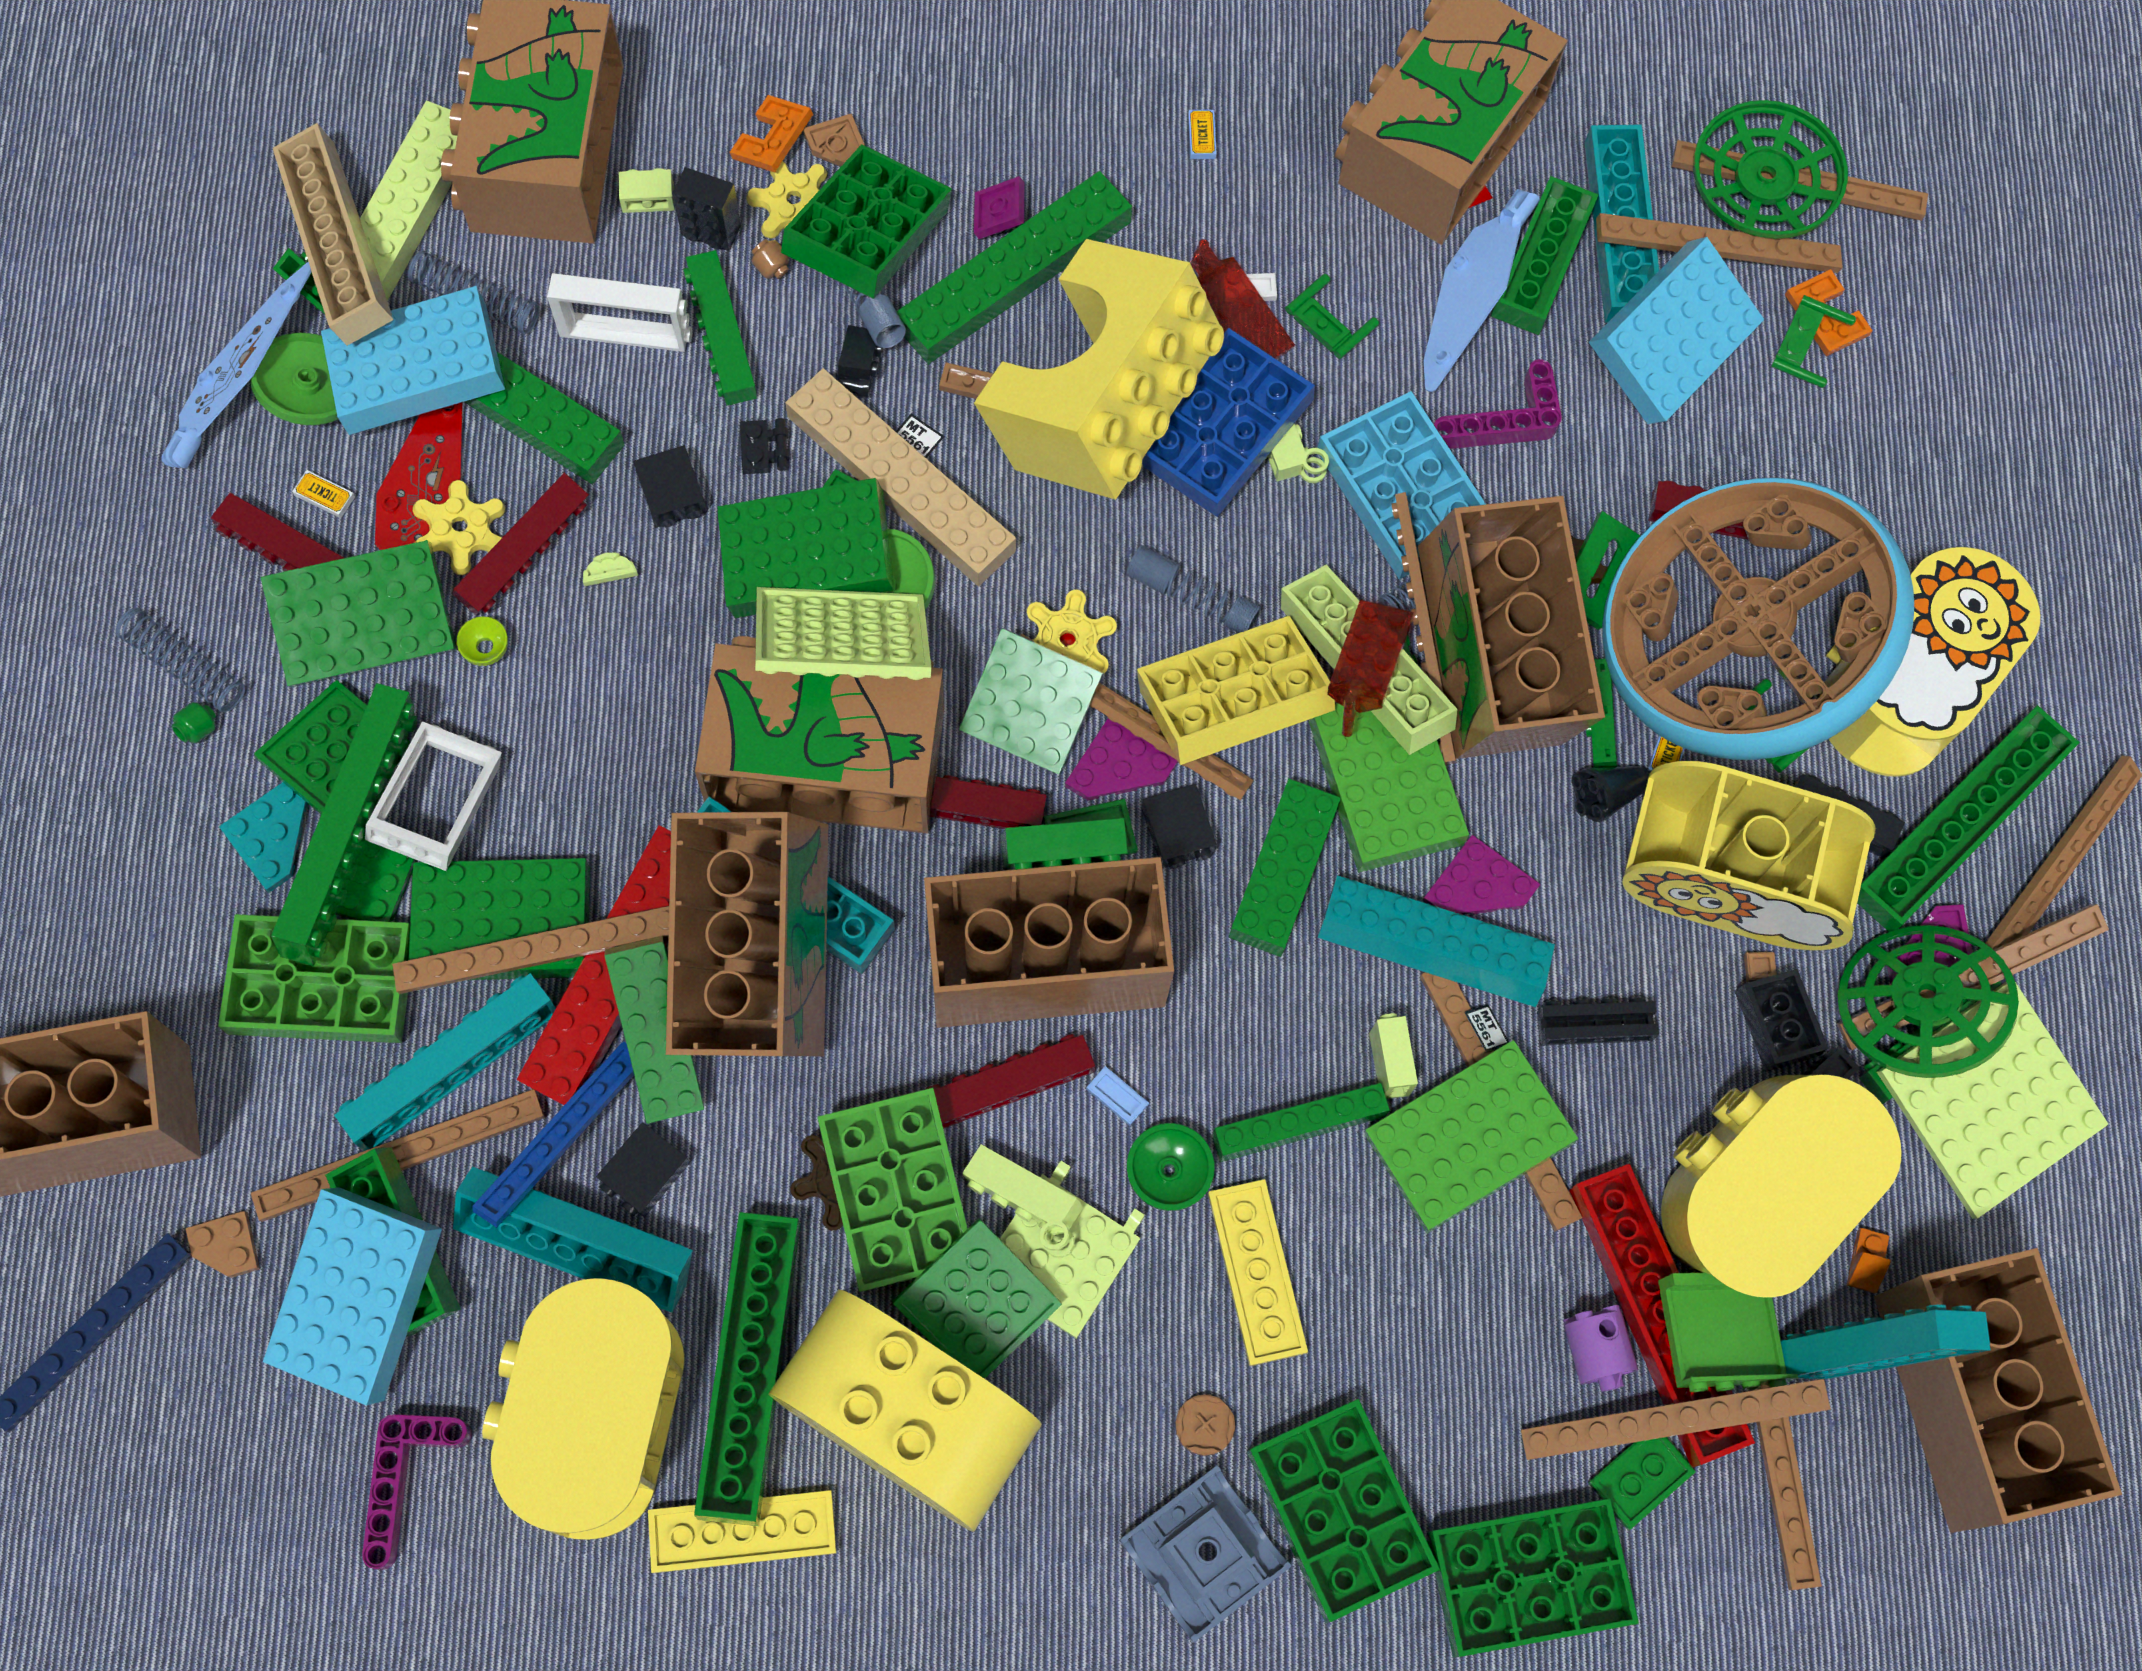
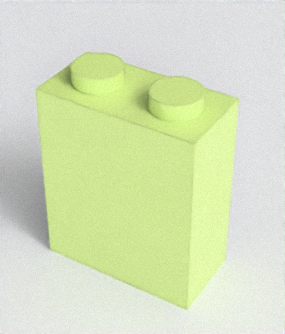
M1395 1013L1380 1016V1019L1375 1022L1369 1033L1377 1081L1382 1084L1386 1099L1408 1097L1417 1086L1418 1081L1406 1016L1397 1017Z

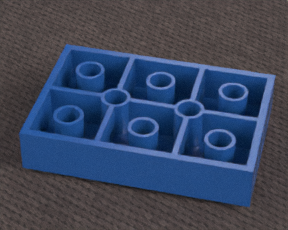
M1228 328L1224 333V340L1220 351L1215 356L1208 358L1197 375V382L1193 392L1188 397L1182 398L1170 416L1169 427L1165 435L1160 439H1155L1142 459V466L1218 517L1314 400L1315 385Z

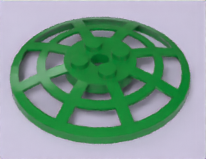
M1749 101L1722 111L1704 128L1693 155L1695 183L1708 207L1730 226L1744 233L1763 238H1791L1818 228L1837 210L1848 183L1846 157L1832 131L1811 113L1794 105L1779 101ZM1769 113L1781 115L1784 118L1779 130L1772 128L1747 129L1743 115ZM1733 119L1737 134L1728 139L1719 151L1706 144L1708 138L1717 128ZM1795 120L1812 130L1826 146L1812 153L1802 141L1788 134L1793 121ZM1770 137L1775 138L1772 146L1755 147L1752 138ZM1742 142L1746 153L1739 162L1726 156L1727 152L1734 145ZM1786 142L1794 147L1803 158L1794 161L1788 153L1782 150L1784 143ZM1701 154L1715 161L1713 175L1716 188L1706 189L1700 175ZM1830 155L1834 160L1837 172L1836 191L1820 189L1821 173L1817 162ZM1722 165L1735 171L1736 183L1724 186L1721 176ZM1809 166L1812 175V187L1798 184L1799 170ZM1761 172H1769L1773 178L1766 179L1761 175ZM1742 192L1743 195L1752 200L1749 209L1743 208L1730 195ZM1792 193L1808 196L1805 202L1793 211L1785 201ZM1722 197L1732 209L1746 217L1744 223L1724 212L1713 201V198ZM1816 198L1832 201L1825 213L1812 224L1805 226L1798 218V216L1810 208ZM1761 204H1775L1782 215L1769 216L1758 213ZM1755 221L1769 223L1787 221L1794 230H1762L1755 228L1754 224Z
M1931 925L1910 926L1893 930L1877 937L1853 956L1846 966L1839 984V1015L1843 1028L1851 1042L1861 1053L1876 1064L1907 1076L1941 1078L1962 1074L1977 1068L2003 1048L2011 1036L2017 1021L2018 991L2012 972L2005 961L1990 946L1978 938L1948 927ZM1923 934V942L1904 945L1889 953L1879 947L1880 944L1897 937ZM1935 934L1961 939L1978 947L1979 950L1967 955L1952 946L1935 943ZM1922 950V962L1906 966L1896 958L1908 952ZM1934 950L1951 954L1959 958L1960 961L1951 967L1934 962ZM1868 953L1879 960L1869 972L1865 987L1847 989L1852 971L1860 959ZM1991 957L1998 964L2005 976L2009 994L1991 991L1988 978L1978 964L1979 962ZM1886 965L1897 973L1892 985L1874 986L1878 974ZM1971 968L1979 980L1981 989L1963 987L1959 975ZM1928 989L1932 990L1935 996L1923 998L1919 993L1922 990ZM1891 996L1895 1010L1886 1018H1883L1876 1007L1874 997ZM1865 998L1868 1013L1877 1025L1865 1038L1851 1019L1847 1000ZM1964 999L1981 1001L1978 1012L1970 1022L1959 1012ZM1990 1003L2009 1006L2003 1026L1988 1043L1977 1029L1985 1020ZM1904 1019L1909 1023L1920 1026V1037L1906 1034L1894 1028V1026ZM1950 1020L1960 1029L1945 1036L1932 1037L1933 1026L1945 1024ZM1887 1034L1901 1043L1920 1047V1064L1894 1058L1878 1050L1874 1045ZM1968 1037L1979 1050L1958 1061L1932 1064V1047L1951 1045Z

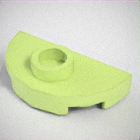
M603 553L594 557L587 569L584 570L583 584L584 586L638 576L633 562L629 561L626 557L620 556L619 553Z

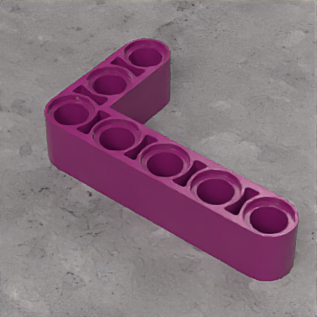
M1542 359L1534 360L1530 364L1524 378L1529 408L1442 416L1435 421L1434 426L1437 431H1445L1448 434L1440 435L1449 449L1551 439L1562 420L1553 369L1547 361ZM1534 374H1538V375H1540L1542 378H1538V377H1536ZM1539 397L1546 399L1547 402L1541 401ZM1543 421H1548L1552 425H1546ZM1517 423L1523 424L1526 428L1519 427ZM1491 426H1496L1500 430H1494ZM1465 428L1472 429L1474 433L1467 432Z
M394 1414L388 1415L380 1421L377 1431L362 1558L366 1566L376 1570H387L396 1561L410 1446L464 1447L470 1442L472 1437V1429L465 1421L455 1417ZM395 1422H400V1434L395 1438H391L388 1431L389 1427ZM430 1423L432 1427L431 1435L426 1439H420V1428L422 1425ZM455 1425H461L463 1431L461 1437L456 1441H451L449 1438L451 1428ZM391 1453H396L398 1457L395 1467L387 1469L385 1466L386 1457ZM391 1484L394 1488L393 1496L384 1501L381 1497V1490L385 1485ZM387 1515L390 1519V1525L386 1531L380 1532L377 1528V1522L380 1517ZM383 1547L386 1551L385 1560L380 1564H376L373 1560V1554L377 1548Z

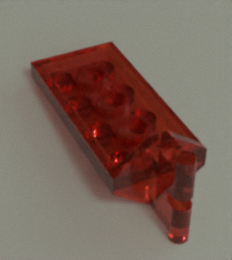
M1201 239L1190 264L1199 275L1197 279L1202 289L1206 292L1208 302L1224 333L1230 328L1275 359L1291 351L1295 344L1235 258L1229 257L1218 260L1209 247V242L1206 239Z
M1364 600L1359 601L1328 686L1327 694L1344 707L1343 736L1350 737L1353 735L1359 713L1383 707L1413 621L1414 612Z

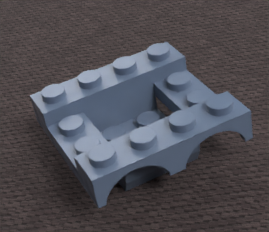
M1218 1465L1119 1540L1192 1643L1292 1567L1269 1540L1251 1510L1244 1505L1233 1491ZM1203 1543H1211L1215 1547L1216 1556L1213 1560L1205 1561L1200 1557L1199 1547Z

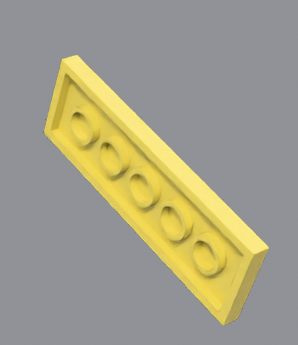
M1265 1179L1209 1191V1202L1249 1367L1307 1354L1308 1349Z
M831 1490L763 1497L759 1526L697 1520L694 1516L696 1505L648 1510L651 1573L837 1554Z

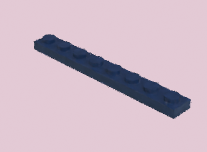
M167 1233L0 1396V1427L4 1432L10 1433L191 1255L172 1234Z

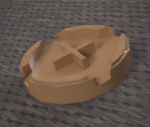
M1208 1394L1196 1395L1186 1401L1179 1409L1175 1420L1176 1435L1181 1445L1191 1453L1200 1456L1215 1455L1224 1450L1233 1438L1235 1430L1234 1415L1220 1398Z

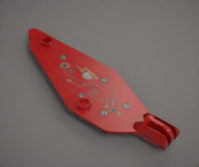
M462 402L419 415L376 494L375 545L379 550L415 543L418 538L426 535L429 532V525L426 521L414 515L413 505L420 499H425L433 504H443L449 499V485L456 480L461 481ZM451 408L452 411H445V409Z

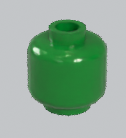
M192 702L173 715L171 727L175 735L182 742L195 744L214 732V719L216 715L208 705L202 706L197 702Z

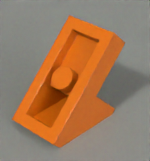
M1864 1228L1857 1229L1847 1286L1877 1293L1891 1262L1890 1259L1885 1258L1889 1241L1888 1235Z

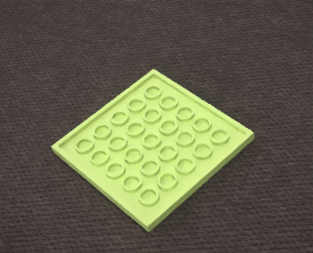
M757 587L755 671H762L766 674L791 672L795 675L820 673L824 676L848 674L857 678L864 677L865 675L879 676L884 679H890L895 676L908 677L912 680L931 678V659L923 595Z
M2007 982L1993 991L2009 994ZM2017 984L2019 1005L2017 1021L2012 1034L2003 1048L1977 1068L1962 1074L1941 1078L1907 1076L1890 1071L1884 1067L1877 1071L1972 1219L1981 1217L2108 1125V1122ZM1977 1001L1961 1013L1969 1022L1978 1012L1981 1001ZM1990 1003L1988 1014L1977 1029L1988 1043L2003 1026L2009 1006ZM1950 1020L1934 1031L1932 1037L1945 1036L1960 1029ZM1968 1037L1951 1045L1932 1047V1064L1958 1061L1979 1050ZM1913 1046L1897 1057V1059L1920 1064V1047Z

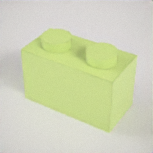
M656 168L644 171L631 169L619 172V200L623 213L675 211L673 198L674 182L671 169Z

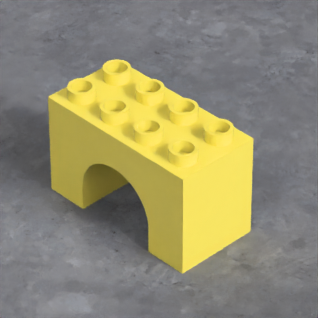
M1086 239L1060 276L1059 281L1090 336L1093 345L1073 361L1050 369H1030L1002 361L974 404L1016 471L1116 500L1126 483L1133 481L1138 476L1142 467V459L1155 439H1160L1165 435L1169 427L1170 416L1182 398L1188 397L1193 392L1197 382V375L1208 358L1215 356L1220 351L1224 340V331L1208 302L1206 292L1202 289L1190 262Z

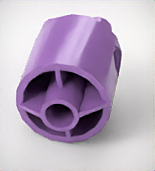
M1619 1305L1601 1309L1602 1311L1595 1313L1592 1310L1575 1314V1317L1563 1320L1580 1384L1597 1382L1601 1392L1624 1387L1622 1376L1639 1370Z

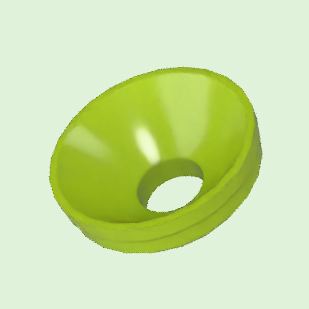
M476 617L467 621L459 630L457 647L462 657L469 663L478 666L491 665L499 661L507 650V632L503 625L493 618ZM488 640L493 643V648L488 653H480L477 650L479 643Z

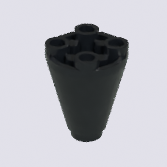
M1638 766L1585 768L1573 774L1571 782L1577 800L1575 803L1577 813L1580 816L1586 815L1588 819L1594 822L1607 820L1645 792L1650 774L1645 767Z

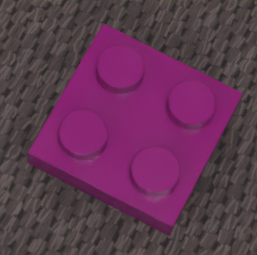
M1020 176L975 192L974 234L978 239L1024 223L1025 182Z

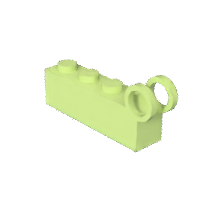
M1293 424L1267 458L1276 481L1301 475L1309 483H1318L1326 475L1329 457L1320 448L1308 449L1303 447L1301 442L1302 432L1298 424ZM1311 454H1319L1323 457L1324 462L1319 458H1308V456ZM1316 463L1320 468H1312L1308 464ZM1304 469L1311 474H1322L1316 478H1312L1306 475Z
M981 1144L962 1173L969 1182L967 1186L980 1195L983 1192L988 1193L992 1196L991 1200L1002 1208H1006L1009 1205L1016 1209L1014 1213L1023 1220L1030 1222L1033 1219L1039 1222V1228L1041 1229L1039 1238L1047 1251L1056 1258L1068 1256L1075 1247L1074 1236L1069 1230L1083 1209L1079 1200ZM1064 1234L1061 1242L1055 1245L1051 1244V1240L1055 1235ZM1069 1241V1245L1064 1251L1056 1252L1057 1250L1064 1248Z

